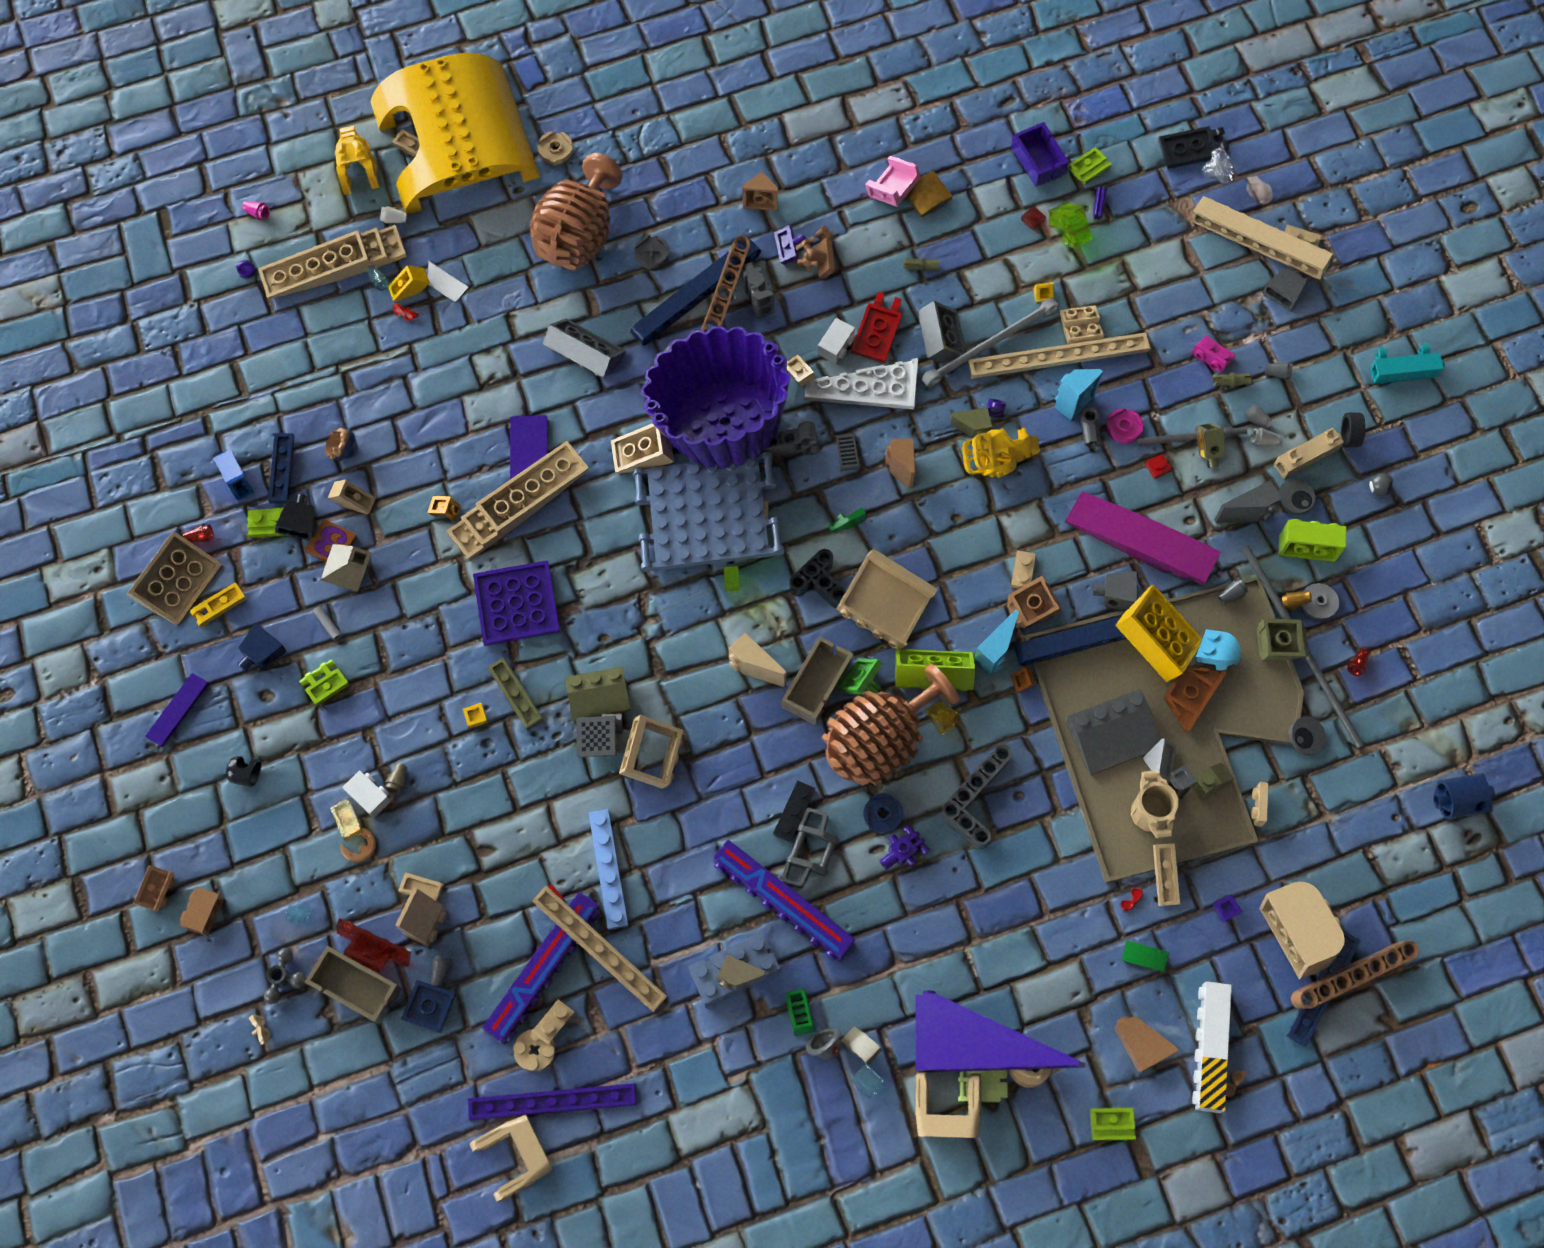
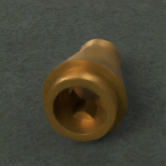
M1310 591L1291 592L1282 596L1286 611H1293L1309 602H1313Z

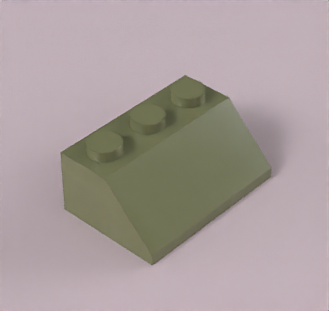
M623 666L565 677L573 722L576 721V718L599 717L602 714H617L631 711Z

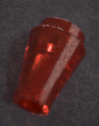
M202 524L188 532H184L183 537L189 542H209L210 539L214 538V532L211 525Z
M1364 647L1360 648L1347 663V670L1350 674L1361 676L1366 672L1368 659L1371 654L1370 650Z

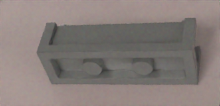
M1186 765L1171 772L1172 776L1167 781L1168 785L1176 792L1178 801L1183 799L1197 782Z

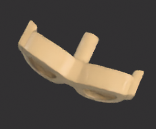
M252 1015L248 1018L256 1028L252 1034H258V1039L261 1042L260 1046L264 1045L270 1038V1032L267 1028H264L265 1020L261 1016Z

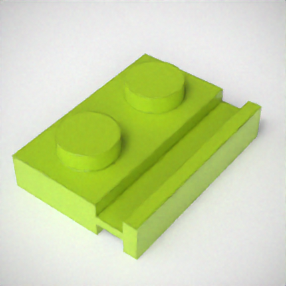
M1094 147L1071 162L1068 169L1083 182V185H1086L1110 169L1112 163L1107 161V158L1097 147Z
M283 508L248 510V537L284 536L275 533L276 523Z
M1133 1108L1090 1109L1092 1141L1136 1139Z

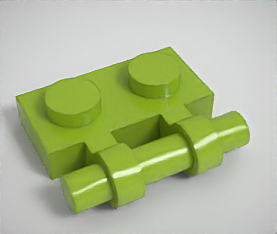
M332 659L327 663L323 662L319 665V668L311 673H306L305 677L299 680L303 687L309 683L311 684L305 691L316 706H319L350 685L338 668L332 672L330 671V669L336 666ZM324 673L326 674V676H324L317 682L315 681V679L319 676L323 675Z

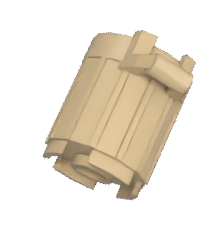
M1157 770L1142 772L1140 792L1131 805L1133 822L1144 831L1152 832L1155 838L1172 836L1173 820L1178 809L1177 794ZM1157 778V782L1148 784L1147 779Z

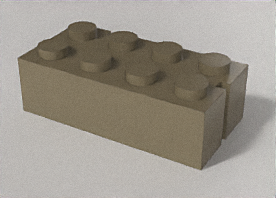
M820 636L782 699L783 709L815 726L824 712V707H827L853 662V653L838 646L836 648V655H834L835 644Z
M329 946L325 948L305 980V983L378 1025L381 1024L389 1011L387 1005H392L401 991L397 984Z

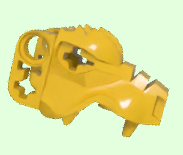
M354 126L341 128L335 154L337 174L344 195L352 194L350 187L352 183L347 169L351 168L350 163L359 161L360 166L363 165L372 189L379 188L376 175L378 170L377 164L370 150L369 143L362 136L358 135Z
M1002 428L1000 430H990L987 433H980L973 439L965 441L962 445L966 472L972 475L983 474V476L987 475L991 478L995 476L1000 478L1013 472L1018 462L1040 452L1038 437L1029 436L1026 428L1018 430V439L1012 440L1005 429ZM970 443L973 446L972 454L971 449L967 448V446H969ZM971 461H975V465L978 468L976 471L970 468Z

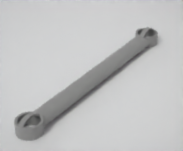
M1054 298L1045 300L1041 303L1039 309L938 370L932 369L927 371L923 375L922 381L928 388L933 387L943 376L965 364L969 359H973L1040 317L1052 315L1058 309L1059 304Z

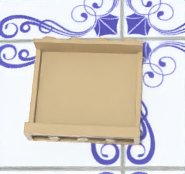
M873 548L867 554L836 610L840 612L841 616L854 620L860 628L870 630L876 638L889 642L888 644L892 648L902 649L907 645V639L930 598L935 595L938 589Z

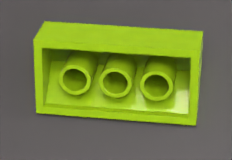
M896 649L895 686L904 689L910 687L927 689L931 684L925 675V668L929 664H933L946 676L954 689L960 691L973 690L975 677L973 652Z

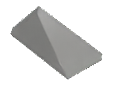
M1161 739L1143 757L1151 771L1157 770L1161 777L1167 781L1172 776L1171 772L1173 770L1176 745L1167 739Z

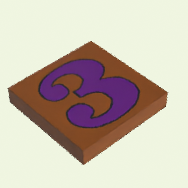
M324 519L304 550L306 553L327 562L332 544L352 546L357 535Z

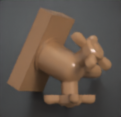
M815 237L803 240L800 245L796 246V250L804 247L806 253L802 259L797 260V266H805L807 271L810 272L812 265H818L819 278L825 279L835 271L832 240L825 238L816 248H812L810 245L811 242L816 240Z

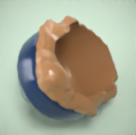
M338 428V430H333V433L329 434L325 453L331 460L342 461L343 459L351 458L357 453L358 444L352 431Z

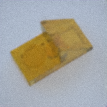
M940 700L924 710L940 734H944L956 726V722L960 720L959 714Z

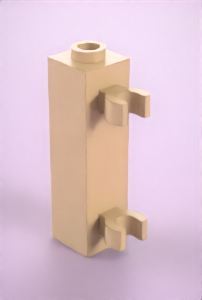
M1330 428L1279 456L1274 466L1282 478L1286 479L1335 453L1341 448L1344 441L1334 428Z

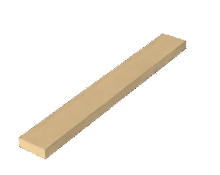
M545 886L532 900L538 908L652 1012L666 999L667 996L549 887Z

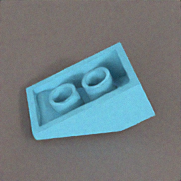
M1017 609L976 649L974 663L989 676L994 672L996 674L999 673L1004 667L1003 663L1006 661L1005 656L1019 613Z

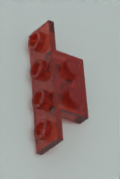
M339 918L337 934L352 940L344 950V955L378 973H380L389 959L406 967L410 965L411 952L406 948L397 946L385 938L372 934L369 930H364L350 921Z

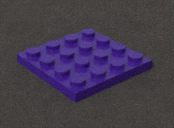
M548 560L473 574L484 646L560 633Z

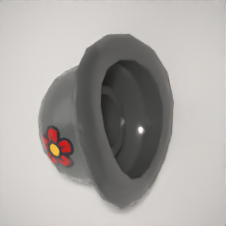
M827 1028L816 1032L808 1039L806 1051L810 1055H817L823 1060L833 1059L841 1051V1042L839 1040L841 1031L836 1028Z

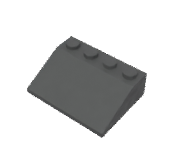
M1141 689L1069 715L1066 721V725L1090 775L1143 756L1160 741L1149 704Z

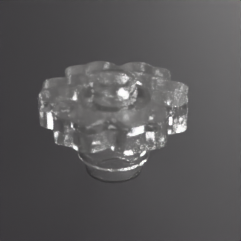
M1221 147L1214 149L1211 152V161L1203 165V173L1206 178H1217L1222 184L1232 181L1233 174L1229 156Z

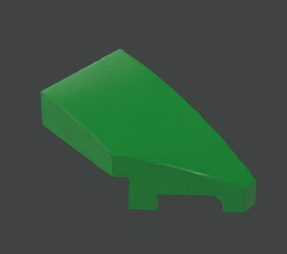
M861 507L846 518L840 513L837 516L838 520L830 524L828 528L831 531H840L854 527L865 521L866 512Z

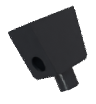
M298 494L296 501L287 500L276 523L275 533L307 541L311 540L314 507L307 504L308 497L306 495Z

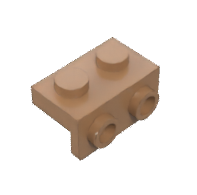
M149 865L133 904L155 912L159 911L160 908L163 909L168 897H165L167 889H172L176 879L173 878L174 872H168Z

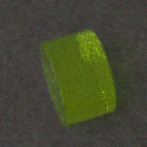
M738 566L724 567L725 591H739Z

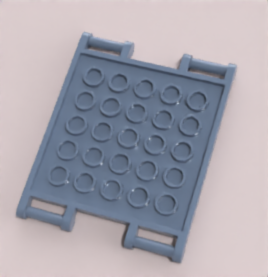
M763 452L757 458H748L746 463L742 465L732 464L728 468H720L718 465L709 468L705 467L701 462L645 469L634 468L633 477H635L637 494L635 504H650L653 534L642 533L638 535L643 562L641 563V570L643 572L784 554L785 551L780 534L781 519L779 517H772L765 520L762 490L774 489L776 487V480L773 478L772 452ZM764 462L766 481L761 482L759 463ZM642 477H648L650 496H644ZM767 528H772L773 548H769ZM654 542L656 560L653 563L650 562L648 544Z

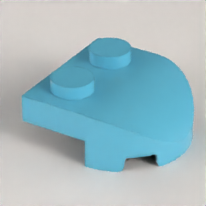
M1206 629L1196 655V662L1216 665V670H1226L1227 666L1237 665L1241 659V649L1237 639L1228 632Z

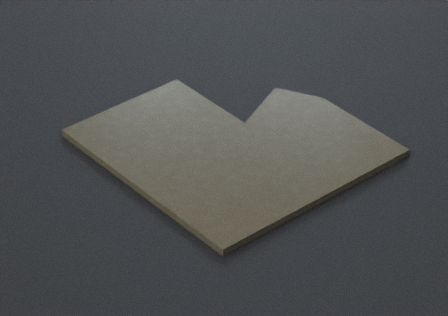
M1258 576L1241 580L1246 585L1248 592L1245 593L1244 597L1225 605L1220 602L1218 595L1231 583L1167 599L1202 639L1206 629L1228 632L1237 639L1241 649L1239 663L1227 666L1225 670L1227 673L1189 733L1185 732L1164 700L1165 694L1176 678L1166 682L1128 639L1032 664L1105 884L1155 871L1153 845L1175 843L1176 863L1181 864L1258 842L1220 735L1293 745L1289 741L1288 730L1293 721L1301 718L1304 690L1292 659L1262 661L1259 657L1256 635L1258 624L1263 619L1276 618ZM1119 611L1025 635L1023 640L1025 642L1120 617L1126 611ZM1197 652L1188 665L1195 668L1203 667L1213 671H1221L1216 670V665L1196 662ZM1141 689L1149 704L1160 740L1167 739L1176 745L1172 772L1186 765L1190 773L1195 777L1207 768L1222 762L1234 779L1203 799H1200L1193 788H1191L1187 795L1178 801V809L1173 820L1172 836L1155 838L1152 832L1144 831L1135 825L1131 817V805L1140 792L1142 772L1151 771L1143 760L1145 755L1090 775L1066 725L1069 715ZM1157 778L1147 779L1148 784L1157 782Z

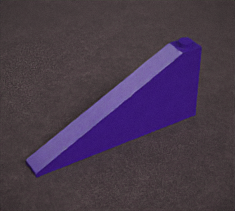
M926 990L923 991V994H916V1071L939 1073L1085 1068V1063L935 994V991Z

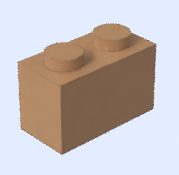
M196 887L195 891L189 896L187 909L181 914L180 926L208 937L224 898L217 893Z

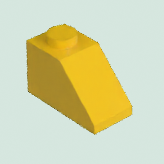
M407 265L388 288L393 301H399L420 294L430 281L425 268Z

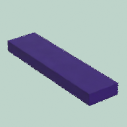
M191 673L145 737L163 748L209 683Z

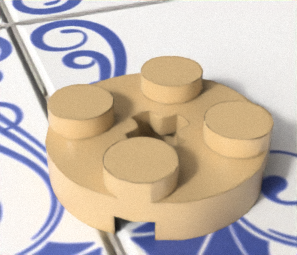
M555 131L548 132L539 140V155L542 160L551 166H557L567 161L573 155L572 141L563 132H560V134L555 133ZM552 146H559V148L557 150H553Z
M533 1029L523 1032L517 1038L513 1046L514 1057L523 1069L538 1072L551 1065L555 1057L556 1046L554 1040L547 1045L532 1033ZM533 1045L535 1047L540 1046L537 1056L535 1054L530 1055L529 1053L531 1051L530 1047Z

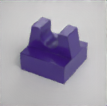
M1232 894L1213 904L1216 914L1223 923L1242 913Z

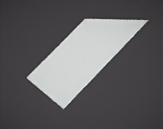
M429 262L428 279L430 283L428 285L456 302L468 286Z

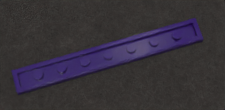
M636 1084L469 1098V1121L637 1106Z

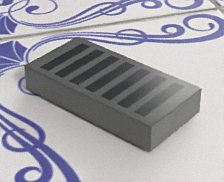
M854 433L836 435L835 439L841 471L859 469Z

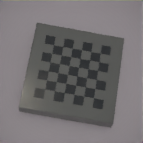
M616 716L576 718L578 758L617 756Z

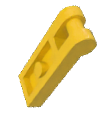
M235 582L192 608L190 613L193 617H196L199 627L203 628L210 621L247 599ZM205 610H207V611L209 612V613L203 615V612H204Z

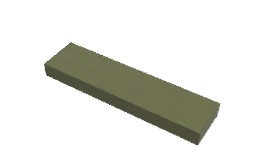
M504 657L487 667L527 731L544 721Z

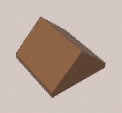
M760 172L742 186L743 208L778 211V187L763 172Z

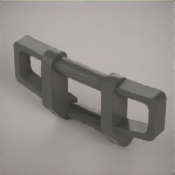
M812 808L806 809L801 824L797 829L798 835L791 855L786 860V866L781 878L783 883L797 888H804L811 871L824 877L827 876V867L834 847L838 845L839 838L826 832L829 819L826 812ZM810 815L823 817L820 830L806 826ZM806 835L828 842L820 865L798 858ZM791 866L806 869L801 881L796 882L788 879Z

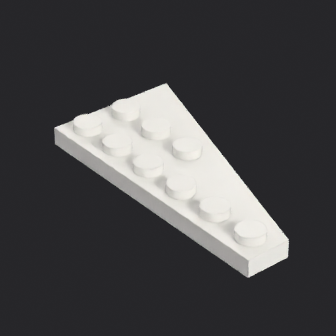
M918 358L908 362H895V364L888 366L880 365L860 369L854 373L847 374L845 372L839 376L813 379L806 384L804 400L914 410Z

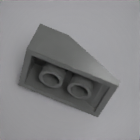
M1268 481L1222 504L1214 521L1215 523L1259 522L1263 519L1266 521L1275 515L1274 512L1279 508L1283 498L1272 482Z

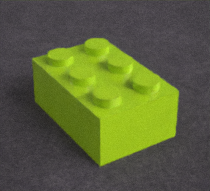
M1300 519L1288 520L1279 534L1278 556L1336 562L1346 548V526H1340L1337 523L1321 524L1318 521L1304 522Z

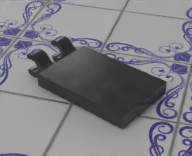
M1210 126L1159 136L1158 142L1167 169L1218 159L1219 154L1227 155V149L1230 148L1228 142L1215 143V140L1221 141L1224 139L1223 135L1225 132L1223 127L1211 130Z

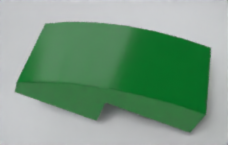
M1126 941L1122 961L1165 973L1170 953Z

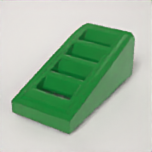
M805 988L785 993L794 1036L813 1033L814 1026ZM803 997L802 1001L791 1003V1000ZM805 1006L803 1009L793 1011V1008ZM807 1014V1017L795 1019L796 1016Z

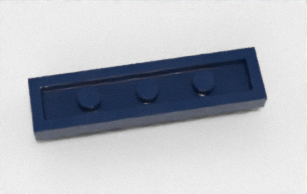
M274 433L268 495L270 504H286L287 500H289L295 439L293 433Z

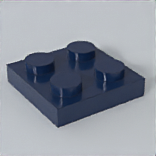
M416 980L401 1020L441 1033L456 993Z

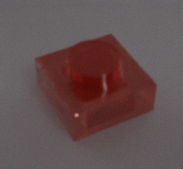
M1033 206L1021 216V220L1030 229L1035 230L1046 221V216Z

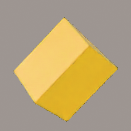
M1053 282L1036 284L1033 291L1036 302H1044L1047 299L1054 298Z

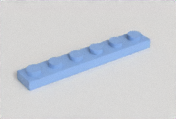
M609 810L589 812L608 930L628 927Z

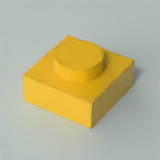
M482 703L463 708L469 729L488 723Z

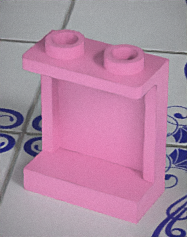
M889 156V167L876 182L869 180L865 186L869 197L897 207L921 176L916 164Z

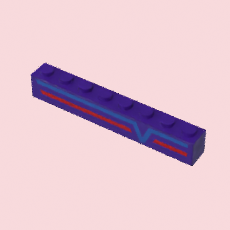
M727 840L713 857L714 867L718 871L729 874L731 876L730 880L736 885H743L746 888L745 891L751 897L755 898L757 896L762 900L761 904L765 908L776 911L778 913L777 917L783 922H790L798 934H805L810 938L809 942L813 946L823 948L826 951V956L831 960L835 961L837 959L840 962L854 945V937L730 840Z
M579 891L568 905L588 924L591 921L595 922L600 915L599 905ZM557 924L551 929L482 1027L486 1033L503 1045L506 1042H511L516 1035L515 1029L519 1024L522 1025L526 1021L529 1009L531 1007L534 1008L538 1004L541 992L550 987L553 981L551 978L555 972L559 973L565 964L563 961L567 955L571 956L577 947L575 945L577 942Z

